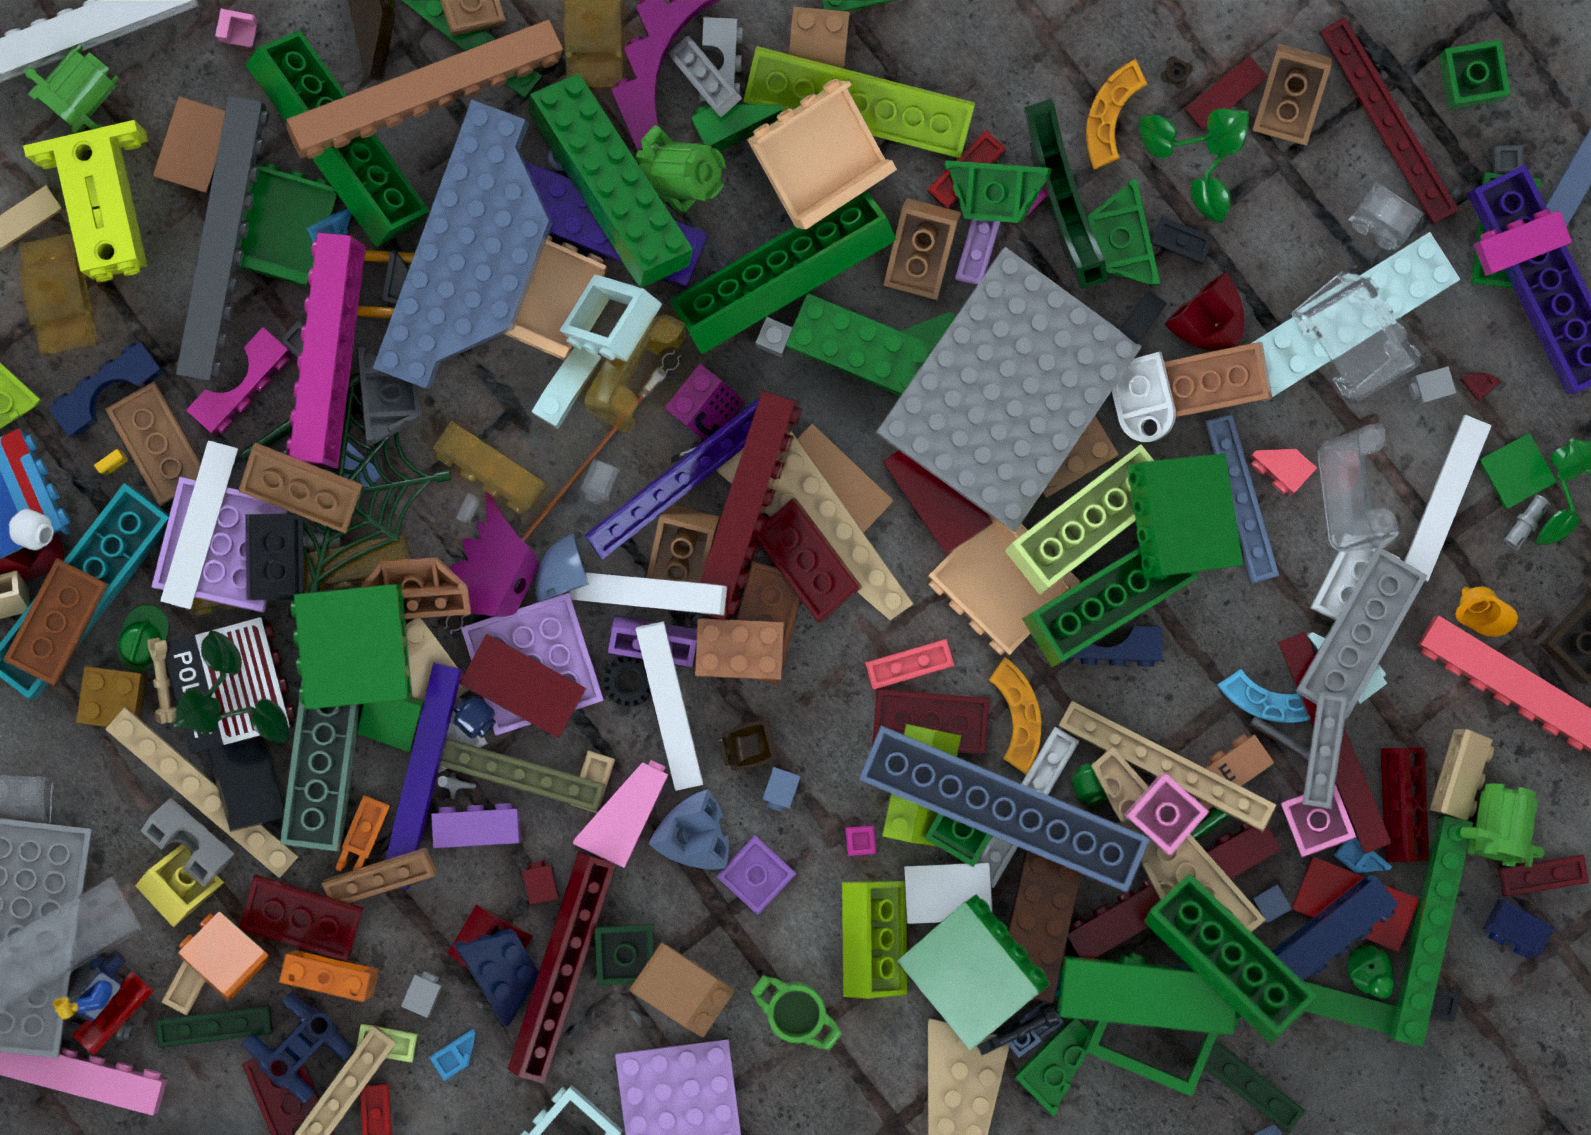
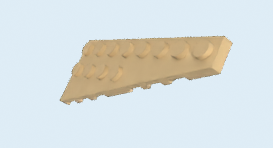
M791 431L790 435L794 436L790 451L783 453L781 462L785 463L781 478L774 481L772 489L776 490L772 506L766 507L765 513L771 517L788 501L796 498L861 584L862 588L857 592L889 620L893 619L914 603ZM743 449L717 469L718 473L731 484Z
M1112 746L1091 767L1121 825L1146 836L1124 814L1144 793L1148 786ZM1191 834L1184 839L1171 855L1166 854L1149 839L1141 858V863L1160 900L1190 873L1250 932L1266 920Z
M929 1018L928 1135H988L1009 1050L1008 1043L981 1056L978 1047L975 1046L972 1050H969L947 1022ZM991 1033L979 1044L997 1036V1034Z

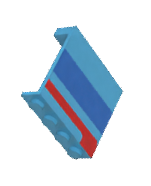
M19 428L0 437V559L24 548L15 544L11 540L9 533L11 519L21 510L29 509L46 515L51 520L53 533L62 531L66 535L70 534L67 526L70 523V519L63 508H59L56 501L59 499V494L52 483H48L45 476L49 474L44 461L41 458L38 459L35 453L38 446L31 434L27 435Z

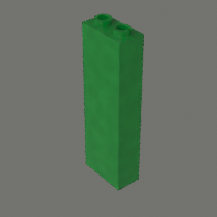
M1063 956L1057 1012L1060 1017L1233 1035L1234 1028L1239 1026L1240 1014L1193 969Z

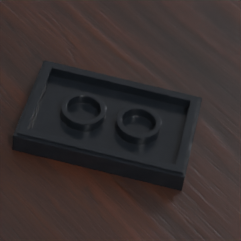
M245 514L246 600H294L295 594H304L303 517L297 514Z
M263 737L213 747L207 750L230 832L283 820L285 810Z

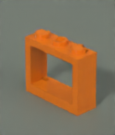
M294 950L285 956L279 982L365 1002L373 997L379 969L310 952Z

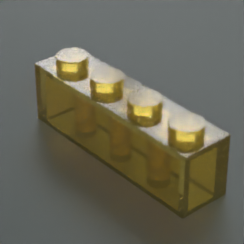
M453 421L449 423L433 447V450L438 453L436 459L448 467L454 463L462 469L459 473L472 483L475 479H478L485 484L483 487L484 491L496 499L499 494L509 500L506 505L519 514L522 510L530 513L548 486L545 482Z

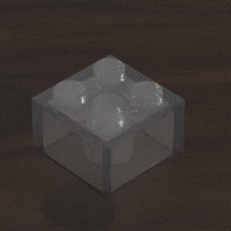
M1376 182L1366 191L1348 220L1353 223L1352 227L1358 232L1365 235L1369 233L1377 238L1375 242L1384 249L1390 250L1392 248L1396 250L1407 240L1424 213Z

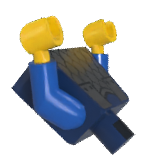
M113 950L105 959L97 953H91L81 963H74L72 965L67 997L58 998L53 1002L58 1016L62 1019H68L74 1012H77L90 1022H93L120 989L121 982L117 971L126 962L125 958L119 952Z

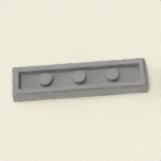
M689 35L668 53L670 58L720 117L742 99Z
M1319 691L1303 805L1331 809L1348 695Z

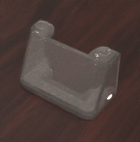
M1384 423L1366 425L1330 439L1322 444L1318 451L1328 536L1331 546L1338 551L1376 549L1378 546L1380 548H1387L1399 536L1397 520L1391 511L1387 509L1372 510L1365 461L1366 454L1376 453L1383 448L1385 444Z

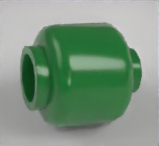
M1093 763L1079 766L1077 768L1078 773L1071 779L1077 800L1082 804H1087L1088 807H1095L1108 801L1091 767Z

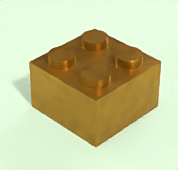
M84 666L76 723L108 727L125 707L141 719L148 674Z

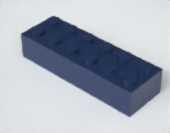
M1366 875L1271 952L1304 983V980L1311 974L1315 977L1322 973L1328 967L1326 962L1335 956L1338 959L1351 949L1349 944L1358 938L1361 941L1373 931L1371 927L1379 920L1383 923L1390 919L1396 913L1394 908L1399 904L1378 877Z

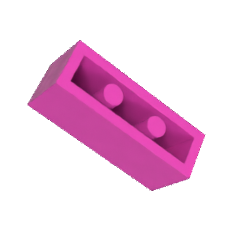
M1548 208L1533 214L1535 220L1526 224L1523 219L1507 224L1508 231L1498 234L1497 230L1494 229L1480 235L1482 241L1474 243V247L1485 276L1572 243L1560 210L1551 213Z

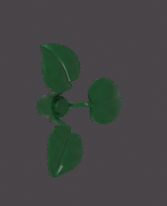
M209 631L202 641L201 654L205 663L212 670L220 672V676L206 694L199 689L190 688L181 695L176 706L173 726L186 728L201 734H209L217 728L218 722L223 718L252 713L250 723L258 734L277 743H287L289 740V728L286 716L281 707L269 699H260L256 702L255 708L246 707L220 713V702L211 696L226 678L227 673L236 675L240 672L242 659L238 648L228 637L217 631Z

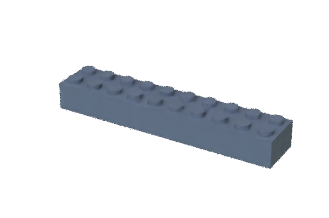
M882 725L859 777V780L1126 892L1129 890L1150 839L1133 830Z

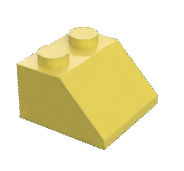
M183 844L151 867L135 885L173 927L193 913L224 883L216 876L208 885L203 887L183 868L190 859L191 853Z

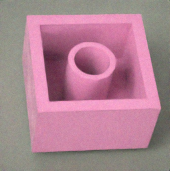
M1161 772L1124 816L1166 854L1171 855L1209 811L1166 773Z
M1336 784L1331 809L1303 805L1304 795L1281 803L1302 858L1356 838Z

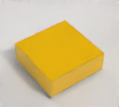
M116 449L94 466L100 474L108 476L126 463L128 458L123 451Z

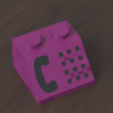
M699 363L665 406V410L705 441L728 423L745 401L722 380Z

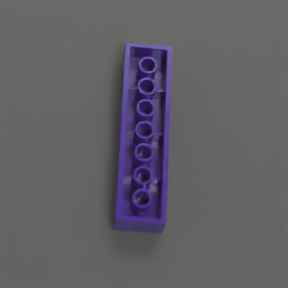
M525 162L553 222L549 236L625 266L571 179ZM675 221L693 248L690 265L660 280L687 290L707 243L708 235L703 231Z
M1526 164L1467 193L1486 233L1494 229L1497 230L1498 234L1508 231L1506 225L1523 219L1526 224L1535 220L1533 214L1547 209ZM1566 245L1505 268L1566 394H1574L1591 386V295Z

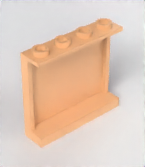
M834 79L823 86L824 91L818 95L811 94L800 101L801 105L793 111L792 109H787L777 115L778 120L771 125L767 123L753 131L755 135L747 140L796 228L806 230L897 170L892 160L884 158L847 89L851 86L850 81Z
M548 235L514 329L504 334L565 361L573 346L566 342L568 337L559 330L593 275L605 277L608 269L603 264L604 260L590 253L585 257L577 253L578 248L563 242L560 246L551 242L552 237Z
M988 515L993 524L953 550L928 575V578L931 580L928 585L939 596L944 593L951 600L948 605L958 615L961 616L965 613L972 620L969 623L971 628L980 636L985 633L992 640L989 645L999 655L1005 653L1009 656L1030 634L1022 618L1080 584L1081 581L1069 572L1039 595L1005 552V549L1026 533L1028 529L1020 524L1018 529L1012 532Z

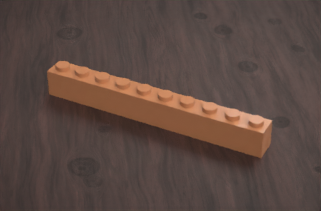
M548 19L287 119L286 129L300 159L306 156L314 158L321 155L324 149L332 146L340 148L349 144L350 139L355 137H369L377 132L376 129L381 127H395L401 124L403 119L407 117H421L427 114L429 109L433 107H447L456 101L455 99L459 97H473L479 94L481 89L485 87H499L505 84L507 79L511 77H525L531 74L533 69L537 67H551L558 63L563 48Z

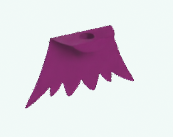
M487 490V524L477 521L481 540L463 539V548L469 560L453 564L449 569L468 586L471 614L497 617L516 614L540 565L531 548L505 520L493 497ZM522 578L516 589V592H514L515 583L517 582V580Z

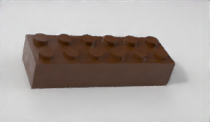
M1025 849L1008 931L1017 944L1024 947L1031 961L1043 970L1046 979L1050 982L1046 988L1031 1000L1050 1004L1054 1000L1081 873Z

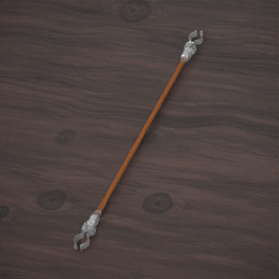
M674 350L673 353H667V354H665V355L663 356V358H662V364H663L664 358H665L667 355H674L675 350ZM679 359L677 366L673 369H667L666 372L662 369L664 365L654 368L637 399L521 537L524 542L641 401L651 395L658 386L667 380L668 370L673 371L679 366ZM472 614L464 615L463 617H461V620H462L461 627H463V624H464L463 618H464V617L468 618V617H470ZM448 616V617H447V619H446V627H445L444 629L448 628L447 622H448L449 617H451V616ZM460 627L459 629H457V630H451V631H450V634H452V631H458V630H460L461 627Z

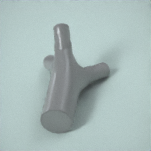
M451 772L450 777L440 776L438 778V785L449 789L451 799L456 798V791L458 789L476 788V783L456 779L455 772Z

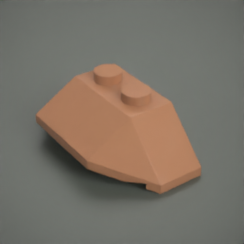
M437 557L381 561L360 587L402 584L405 619L471 614L468 586Z

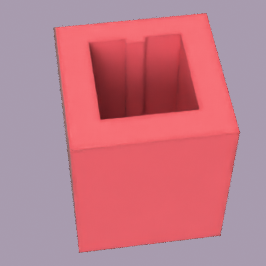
M1297 449L1256 450L1249 456L1253 461L1251 466L1261 475L1265 473L1274 480L1272 485L1282 494L1286 492L1289 495L1295 493L1317 469Z

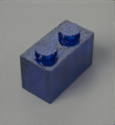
M1498 899L1482 929L1490 933L1487 937L1502 946L1507 942L1515 947L1513 949L1514 953L1529 959L1530 955L1536 958L1540 957L1555 928L1507 901Z

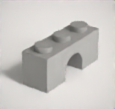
M704 17L703 51L716 52L721 55L724 63L719 72L740 95V83H735L736 72H741L742 55H736L737 44L742 45L743 27H738L737 19ZM700 94V106L708 105L709 103Z
M172 798L168 799L158 808L141 829V832L161 850L172 842L185 845L189 849L191 857L183 869L203 887L208 885L227 866L234 855L225 843L219 841L203 824L194 819L183 806L177 804Z

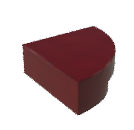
M1471 373L1460 379L1477 401L1481 400L1501 383L1498 378L1486 373Z

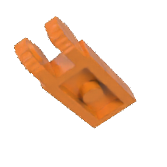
M363 795L341 847L343 850L336 865V870L342 871L345 868L350 852L360 855L353 870L364 867L366 859L370 857L391 807L390 805Z

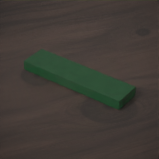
M270 1005L155 1020L158 1048L248 1037L252 1032L256 1036L273 1033Z
M1214 1042L1204 1068L1282 1129L1290 1133L1306 1110L1218 1042Z

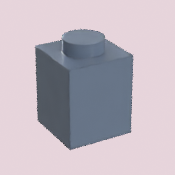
M773 767L763 796V800L768 801L766 807L780 812L783 811L784 807L790 809L801 776Z

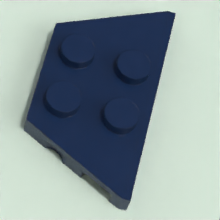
M507 929L499 931L494 935L478 936L476 941L468 943L463 941L453 944L500 1022L505 1027L509 1026L539 973L517 934L513 930Z

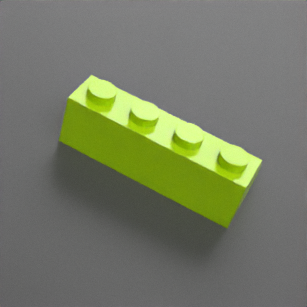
M910 724L905 725L903 735L957 757L961 735ZM891 793L882 836L911 843L937 846L924 837L938 813Z
M905 881L842 882L843 997L869 999L907 995V973L897 962L907 953Z

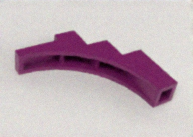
M640 0V4L636 5L637 13L648 37L644 39L642 36L633 38L627 42L628 46L623 47L636 79L625 78L615 83V88L611 89V92L637 152L638 150H643L641 139L654 125L659 127L656 111L657 81L663 60L675 38L693 18L704 9L721 0H670V3L667 5L664 0Z

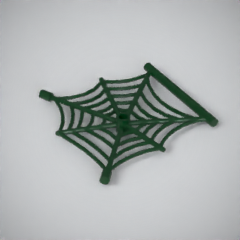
M357 372L351 375L349 379L338 469L331 473L342 477L343 473L351 474L347 479L355 480V482L362 484L359 479V474L362 471L364 479L370 485L362 487L353 516L359 515L366 521L348 527L346 533L369 524L376 527L378 531L349 543L325 559L328 544L345 533L338 532L331 536L332 528L326 526L325 530L322 524L313 521L324 535L320 550L314 534L303 522V528L311 538L318 556L316 570H314L310 556L303 545L304 556L309 565L313 583L309 584L307 593L320 592L321 586L319 582L356 558L392 542H399L400 538L398 535L403 518L417 495L431 481L440 483L452 480L450 469L437 471L435 475H428L418 470L405 457L399 444L398 432L394 434V439L401 460L413 472L422 477L409 479L400 474L392 465L387 440L391 436L371 447L359 442L349 434L351 421L365 432L364 425L358 422L352 415L354 400L362 409V402L355 393V387L360 384ZM290 418L254 443L268 447L293 430ZM348 439L357 446L370 451L364 459L353 455L347 450ZM254 443L240 452L246 461L249 459ZM382 446L383 455L388 467L396 476L402 479L401 481L392 482L382 472L376 453ZM346 456L360 463L355 470L344 468ZM371 459L377 473L386 482L385 484L375 485L369 478L366 465ZM423 483L404 506L393 533L390 531L391 524L400 498L409 485ZM402 487L394 500L389 512L387 526L385 527L382 525L391 493L394 488ZM388 489L377 521L372 517L375 499L379 491ZM373 492L367 514L360 508V500L364 493ZM383 533L390 538L354 554L321 575L323 565L353 546Z

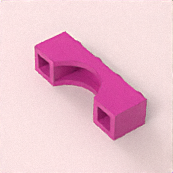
M264 327L244 347L249 362L248 372L244 381L237 388L229 392L216 393L205 389L186 410L214 435H217L219 432L221 434L225 433L233 424L231 419L238 411L243 413L252 403L250 398L257 391L262 392L271 383L270 377L276 370L282 371L291 360L289 356L292 352Z

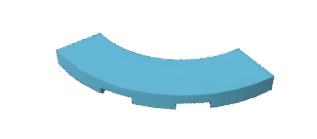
M1239 669L1217 684L1222 693L1232 703L1258 718L1281 723L1309 720L1298 693L1279 694L1270 692L1250 680L1242 669Z

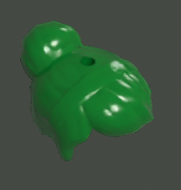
M1363 944L1351 950L1348 963L1346 964L1347 975L1359 990L1366 994L1369 993L1381 999L1388 998L1392 994L1394 987L1393 966L1390 957L1384 950L1376 948L1372 944Z

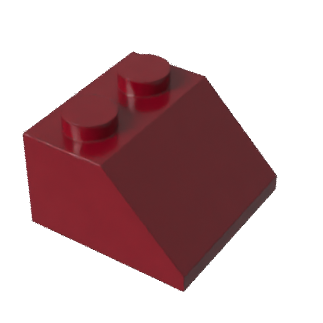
M476 904L453 944L458 941H463L464 943L476 941L478 936L494 935L499 931L511 929L517 934L526 949L533 936L498 914ZM452 944L447 954L467 968Z

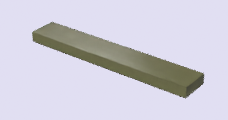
M446 738L440 762L441 767L598 812L606 785Z

